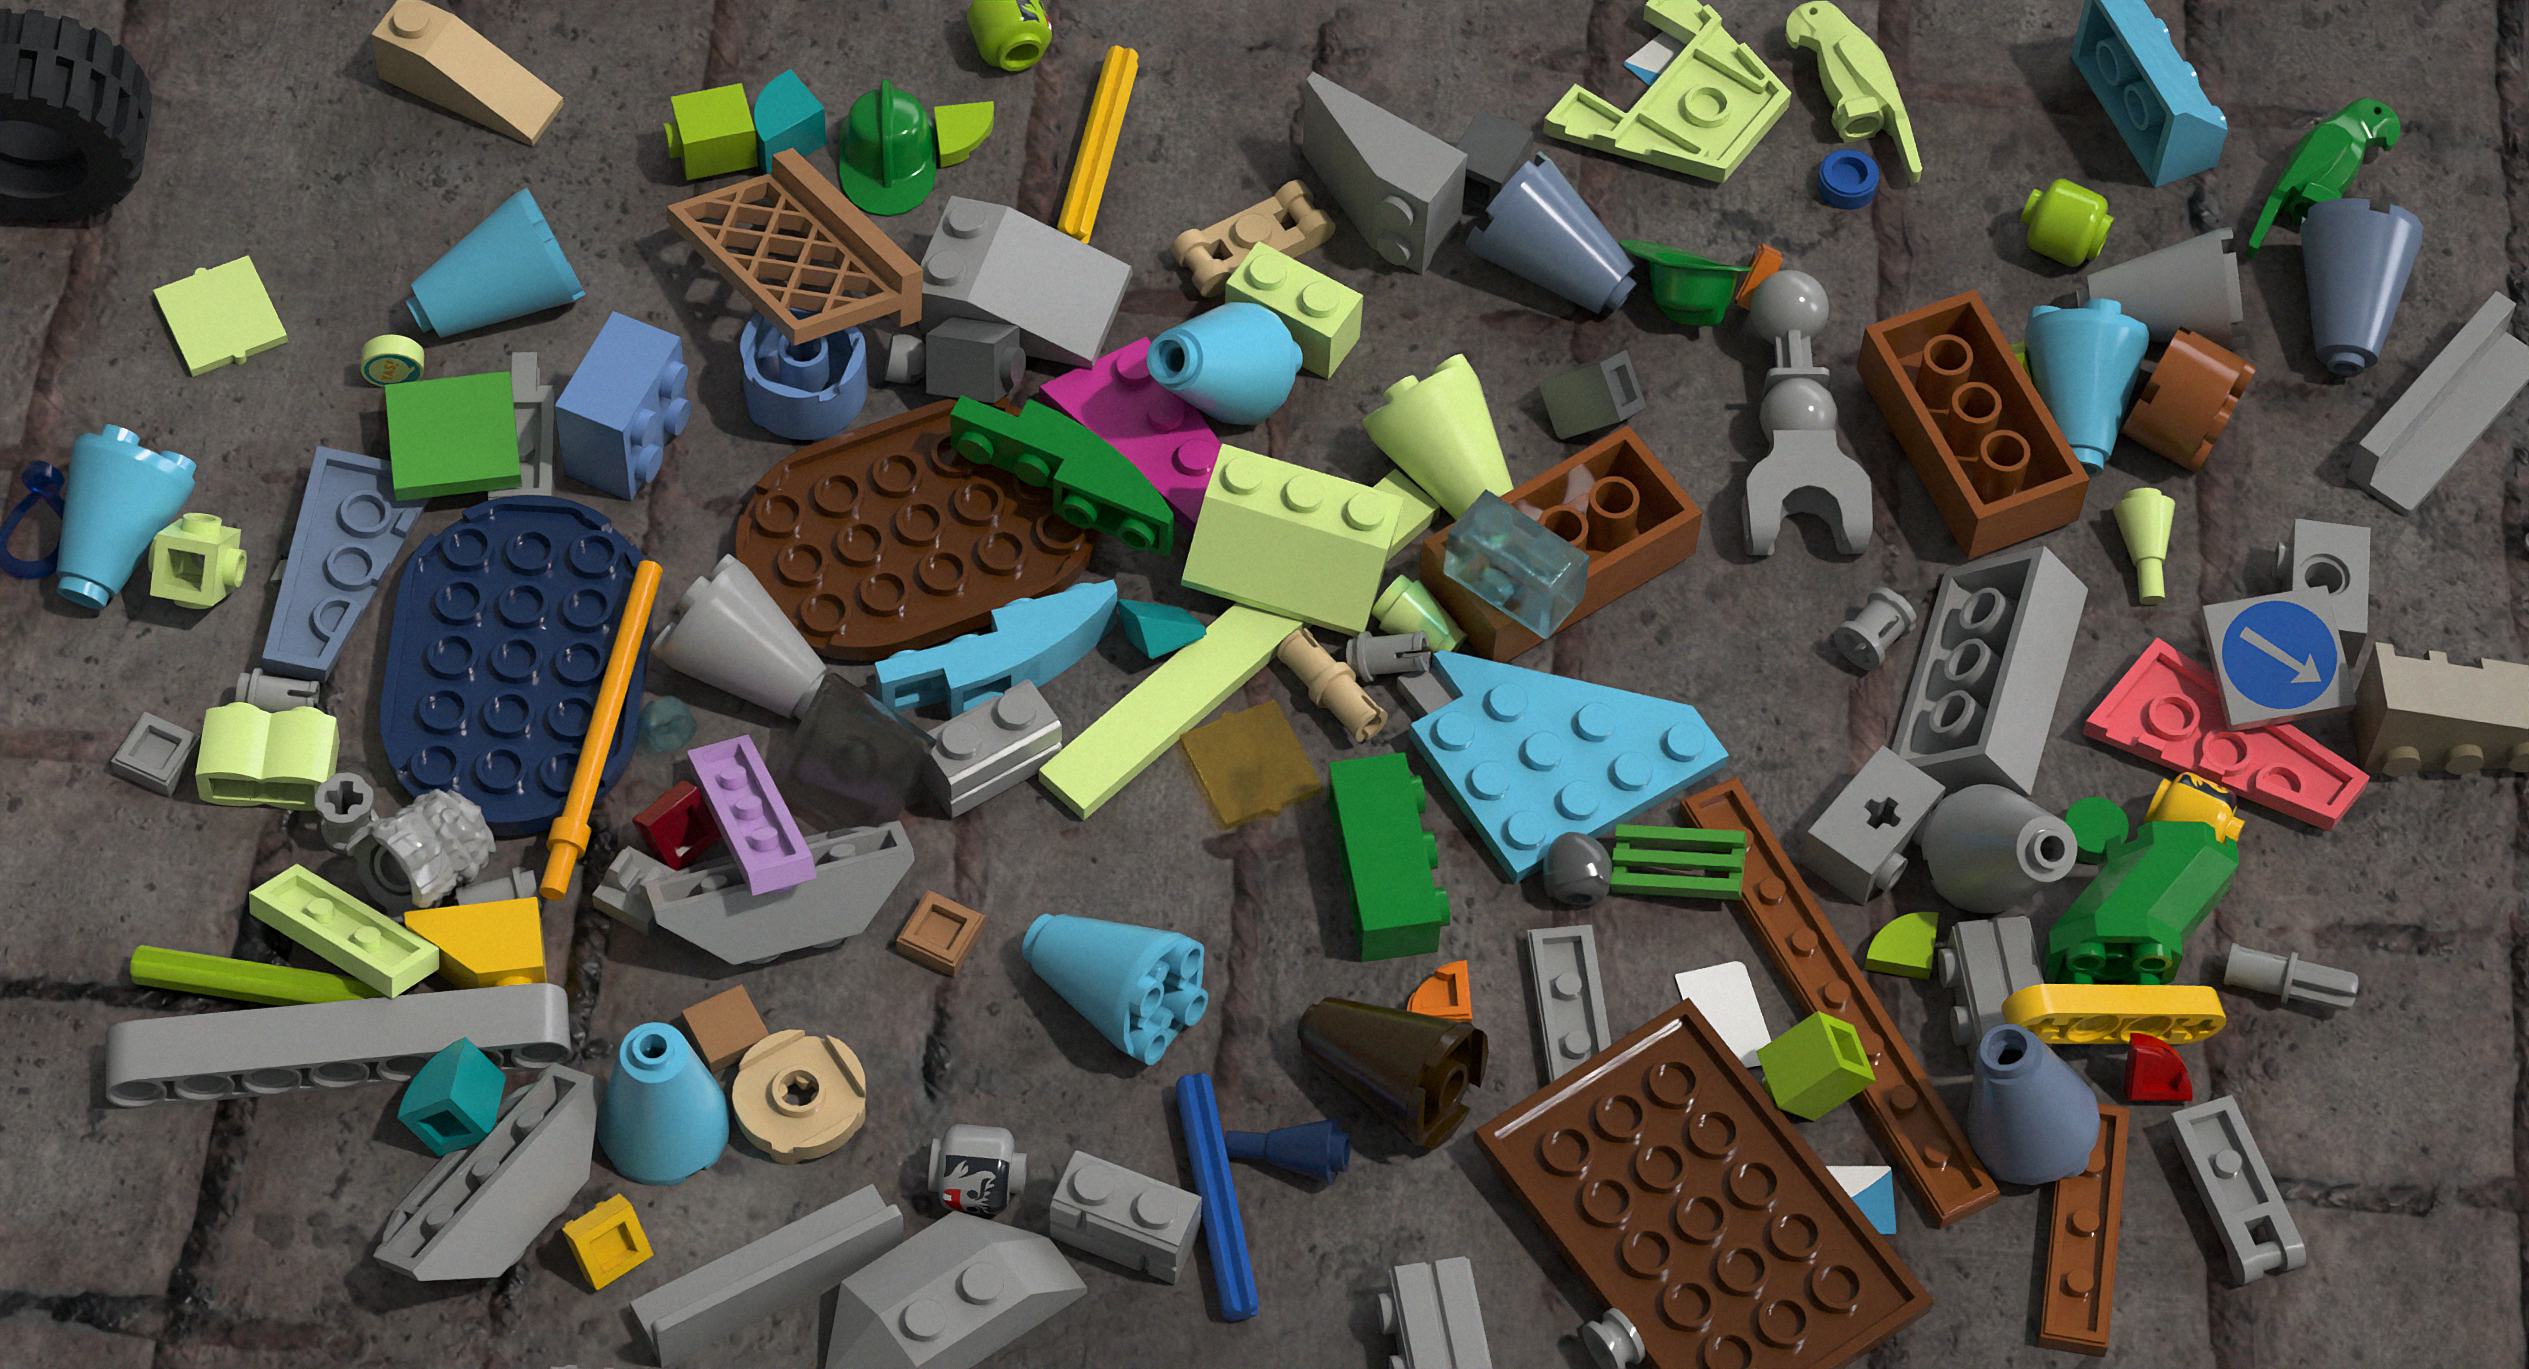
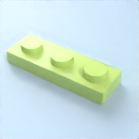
M295 864L249 892L250 914L391 999L439 969V947L299 864Z

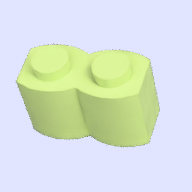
M234 702L226 706L206 709L195 774L200 799L226 806L268 804L290 810H316L315 793L318 786L335 775L340 744L337 719L324 714L316 708L306 706L272 714L243 702Z

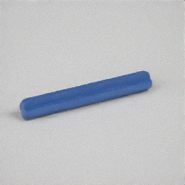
M1205 1073L1184 1075L1176 1082V1097L1196 1192L1198 1196L1202 1197L1201 1216L1222 1316L1227 1321L1232 1322L1250 1319L1257 1315L1259 1301L1212 1081Z

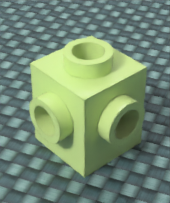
M187 513L183 515V519H178L158 532L152 541L148 559L149 570L152 572L150 595L173 599L176 605L192 609L211 608L234 591L235 587L241 585L246 570V551L239 549L241 529L221 526L222 519L214 515ZM199 554L205 555L204 561L200 558Z

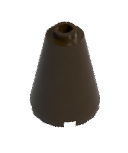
M1329 996L1324 998L1319 1004L1310 1005L1303 1013L1297 1028V1037L1301 1040V1052L1305 1058L1414 1145L1424 1146L1430 1150L1437 1149L1448 1141L1464 1122L1471 1108L1460 1102L1469 1083L1480 1088L1485 1076L1489 1054L1488 1038L1484 1031L1475 1028L1469 1022Z

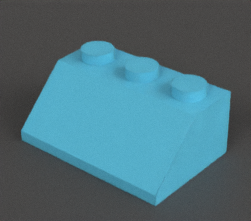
M2085 0L2071 57L2153 187L2156 188L2216 167L2228 134L2225 117L2217 106L2210 104L2199 87L2198 77L2192 65L2187 61L2183 62L2171 43L2169 31L2165 23L2160 18L2154 17L2144 0Z

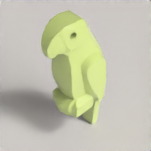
M1811 1L1801 4L1788 17L1785 36L1793 48L1797 49L1798 45L1817 52L1821 83L1830 103L1835 107L1831 119L1833 127H1835L1844 143L1873 138L1881 128L1893 137L1909 182L1918 183L1921 177L1922 166L1905 107L1883 52L1870 37L1856 27L1829 1Z

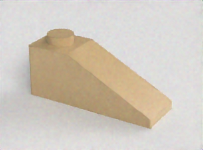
M397 0L371 34L379 79L532 147L564 105L562 96L457 16L422 0Z

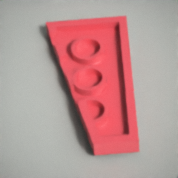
M2158 637L2086 720L2082 732L2086 736L2177 772H2190L2231 790L2238 796L2329 832L2332 831L2362 794L2370 778L2369 775L2288 722L2228 732L2214 674Z

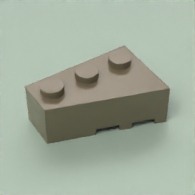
M2374 643L2355 693L2357 705L2353 711H2350L2361 771L2364 773H2384L2392 777L2407 776L2416 771L2447 770L2449 773L2457 775L2469 774L2479 769L2510 768L2515 772H2529V665L2480 658L2476 662L2477 668L2449 664L2446 652L2428 650L2423 655L2424 660L2396 656L2393 644Z

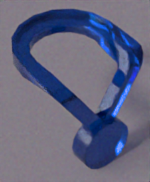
M32 460L21 474L23 484L30 491L16 504L0 527L1 568L15 577L27 579L46 577L56 572L60 538L56 549L49 556L32 562L21 561L8 552L7 544L9 538L22 517L41 498L48 503L61 520L63 519L65 503L59 495L65 484L63 474L50 463Z

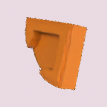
M1763 242L1760 245L1757 244L1747 267H1753V271H1748L1742 285L1736 292L1735 299L1737 300V305L1750 311L1751 299L1757 286L1767 276L1778 271L1783 261L1781 251Z
M1467 960L1448 963L1436 969L1435 974L1426 979L1417 988L1415 993L1413 992L1407 1005V1011L1472 1023Z

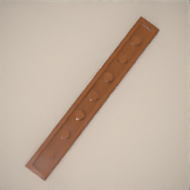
M1738 777L1731 778L1681 800L1679 813L1689 828L1745 831L1747 849L1741 900L1734 901L1807 1018L1819 1011L1854 1025L1876 1079L1875 1083L1857 1093L1856 1097L1939 1230L1996 1204L2000 1191ZM1704 851V853H1712V854H1729V855H1731V853H1732V852ZM1716 871L1720 878L1729 879V871Z

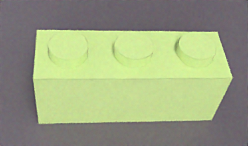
M1222 443L1204 496L1181 585L1358 638L1360 632H1365L1396 535L1404 497Z

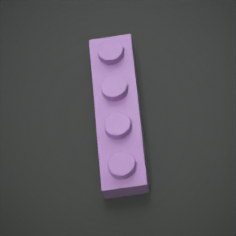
M749 734L687 751L691 774L752 896L763 893L775 894L786 892L799 883L817 879L813 856Z

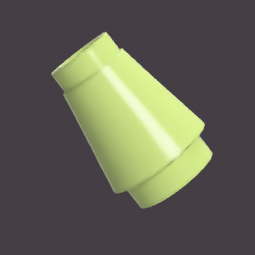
M1403 574L1395 579L1385 590L1371 611V614L1381 621L1379 629L1390 635L1415 633L1416 631L1424 630L1430 645L1421 646L1420 651H1431V657L1440 650L1456 653L1468 636L1459 628V625L1419 579L1412 582Z

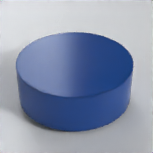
M1854 149L1834 151L1827 155L1820 165L1817 180L1818 191L1821 197L1834 207L1845 210L1862 208L1875 197L1879 181V169L1874 160L1861 151Z

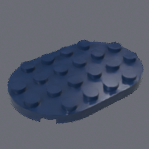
M508 496L489 500L463 510L462 519L447 527L436 537L430 533L411 556L401 577L396 598L379 717L386 759L394 777L405 793L413 801L419 795L429 794L434 789H439L444 793H447L450 789L459 793L481 808V813L492 835H519L547 830L552 827L555 818L562 816L637 566L640 561H644L636 545H631L625 537L611 526L609 518L588 506L553 496ZM652 605L592 807L616 786L628 768L637 746L652 636L654 605Z

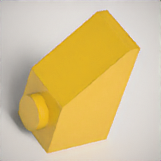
M537 897L404 912L406 928L439 947V969L435 972L461 990L547 983L543 929Z

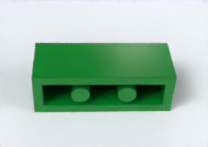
M1405 752L1329 762L1326 797L1361 963L1438 952L1441 927L1450 925V908L1445 887L1435 888L1431 870L1438 868V854L1433 831L1422 832L1419 814H1425L1426 812L1425 792L1421 776H1410Z

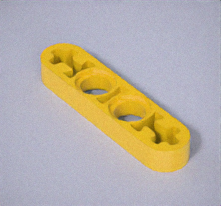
M2040 984L2026 987L2013 993L2001 1005V1011L2006 1024H2017L2039 1037L2045 1044H2129L2130 1033L2150 1035L2167 1044H2190L2215 1035L2226 1025V1016L2216 990L2208 986Z

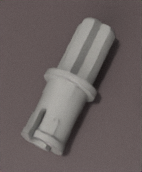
M2233 943L2223 984L2229 986L2232 984L2282 996L2280 1003L2287 1004L2288 998L2348 1011L2351 1010L2354 1004L2359 982L2358 976L2355 973L2297 960L2299 953L2292 952L2291 958L2241 947L2239 944Z

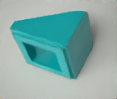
M1128 599L1117 600L1127 640L1149 658L1154 659L1200 640L1207 635L1205 626L1180 607Z

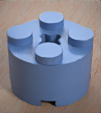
M790 308L789 311L798 320L822 313L797 308ZM759 311L747 323L741 337L740 354L744 397L750 419L755 424L790 439H812L819 442L842 434L843 428L848 426L861 412L868 391L865 340L858 327L854 325L794 346Z

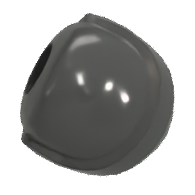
M1566 832L1554 839L1546 852L1543 862V886L1549 898H1555L1562 903L1572 906H1588L1602 901L1610 891L1612 861L1604 846L1594 838L1579 832Z

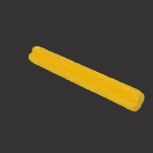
M1118 45L1112 46L1107 50L1057 225L1058 231L1085 244L1090 240L1138 69L1137 52L1132 48L1124 49Z

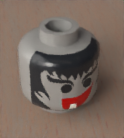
M954 1124L948 1128L944 1139H933L928 1191L938 1193L941 1205L950 1211L991 1215L1001 1214L1008 1206L1011 1193L1024 1194L1027 1153L1015 1152L1014 1138L1005 1128Z

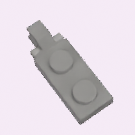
M512 352L511 380L522 487L489 490L488 501L518 495L554 497L556 397L553 385H540L541 371L538 368L537 352Z

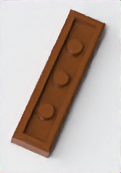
M2097 1103L2101 1127L2096 1146L2089 1154L2090 1160L2087 1168L2076 1177L2061 1178L2053 1181L2037 1347L2104 1358L2109 1345L2130 1108Z

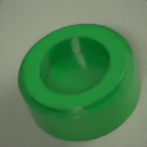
M2087 797L2075 802L2068 809L2064 822L2072 829L2077 841L2076 858L2086 863L2099 864L2106 840L2121 834L2122 845H2124L2129 832V822L2123 810L2117 804L2105 798Z

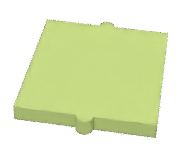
M249 255L209 270L198 268L193 276L153 290L156 301L192 377L233 362L242 365L247 361V357L288 342L287 334Z

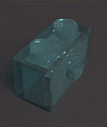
M1485 489L1448 530L1443 573L1547 640L1584 598L1590 556Z

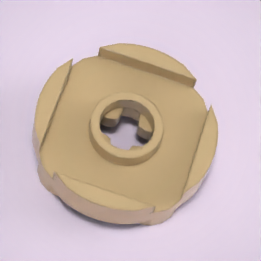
M789 1029L765 1037L752 1046L745 1053L739 1064L740 1072L735 1079L732 1093L733 1110L737 1124L745 1137L760 1150L768 1152L771 1158L780 1164L794 1165L803 1159H814L835 1151L844 1145L854 1135L855 1131L862 1127L865 1121L866 1082L864 1071L853 1051L839 1039L826 1035V1040L817 1036H805V1030ZM797 1083L802 1090L813 1086L817 1092L811 1096V1102L807 1105H790L785 1102L788 1099L787 1087Z

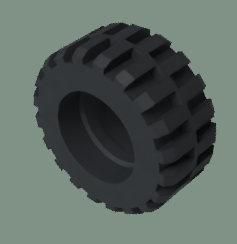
M10 8L0 9V219L14 222L15 218L31 220V224L48 225L51 220L62 219L66 224L81 221L87 213L95 217L106 212L114 204L117 205L133 190L134 184L139 181L142 173L152 109V94L149 90L150 83L139 64H136L135 59L121 44L114 46L108 34L95 27L91 30L83 28L77 19L64 15L61 16V19L44 16L45 11L27 9L25 13H11Z

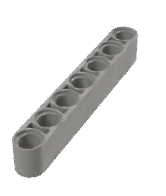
M530 983L396 996L393 999L390 997L121 1022L111 1026L105 1032L106 1098L118 1106L142 1108L412 1082L419 1071L437 1053L463 1037H467L503 1073L544 1070L552 1063L562 1065L570 1059L571 1044L567 993L557 985Z

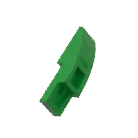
M963 395L960 396L950 413L951 449L960 452L965 458L974 463H989L1014 473L1029 485L1035 487L1046 486L1053 489V513L1062 516L1073 526L1082 529L1093 528L1118 538L1124 545L1140 552L1150 551L1168 558L1173 549L1174 514L1156 488L1116 448L1076 421L1031 399H1028L1020 415L1016 417Z

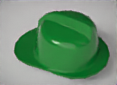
M882 79L879 89L865 93L855 101L850 108L848 116L843 121L840 132V178L843 192L856 207L872 215L890 217L906 214L920 206L933 190L936 177V130L932 117L911 94L900 89H894L889 79Z
M1630 239L1620 240L1618 243L1623 250L1648 259L1652 296L1655 304L1660 307L1670 320L1681 324L1709 327L1720 324L1725 310L1729 308L1732 302L1740 271H1753V267L1722 264L1679 248L1658 243Z

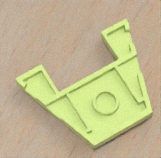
M1649 0L1645 4L1643 20L1685 43L1687 46L1628 113H1624L1579 85L1574 84L1545 117L1543 132L1550 137L1724 183L1789 108L1791 92L1745 42L1738 45L1721 26L1722 18L1709 4L1703 7L1697 0Z

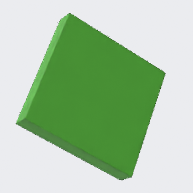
M510 371L385 385L396 501L522 487Z

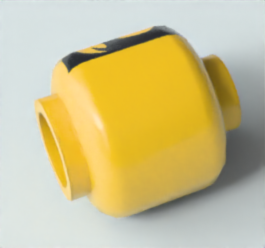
M2184 772L2178 775L2173 782L2165 778L2162 780L2147 811L2143 825L2151 821L2206 822L2215 828L2216 840L2223 844L2225 836L2237 842L2245 821L2234 817L2237 808V797L2234 792L2198 775Z

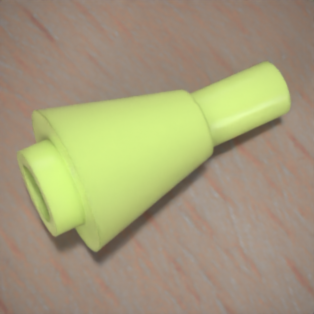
M2154 488L2131 490L2124 495L2123 500L2117 502L2112 508L2133 565L2137 567L2140 603L2144 605H2156L2165 601L2162 565L2166 558L2175 508V501L2173 499L2163 496L2160 490Z

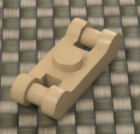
M1293 180L1283 185L1275 196L1202 231L1190 229L1183 232L1172 242L1170 251L1180 266L1189 267L1194 273L1192 282L1201 295L1213 297L1226 291V282L1258 241L1293 259L1325 243L1334 234L1336 226L1326 211L1314 207L1312 204L1313 194L1302 180ZM1293 218L1297 226L1285 231L1281 224ZM1221 253L1225 260L1221 261L1212 257Z

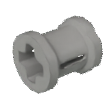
M1878 587L1868 595L1867 606L1853 621H1845L1836 628L1834 633L1835 643L1842 654L1853 664L1864 670L1873 671L1884 662L1887 648L1899 636L1905 637L1916 628L1915 621L1917 616L1912 606L1901 595L1896 594L1889 588Z
M349 772L337 773L329 780L321 783L315 793V808L317 813L323 817L321 822L322 838L327 847L335 853L346 856L347 854L344 849L349 837L354 835L359 828L366 826L372 821L379 820L373 809V790L360 775Z

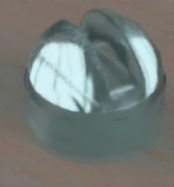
M665 695L662 700L656 703L653 700L649 701L642 711L641 726L650 746L656 751L670 752L686 745L697 731L696 720L689 707L680 698ZM670 721V725L661 728L662 725Z

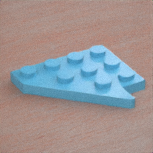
M1446 650L1434 653L1431 666L1438 670L1458 698L1410 724L1408 734L1411 741L1514 884L1543 869L1546 852L1558 836L1566 832H1579L1597 839L1615 829L1616 824H1623L1724 768L1729 757L1725 748L1691 705Z

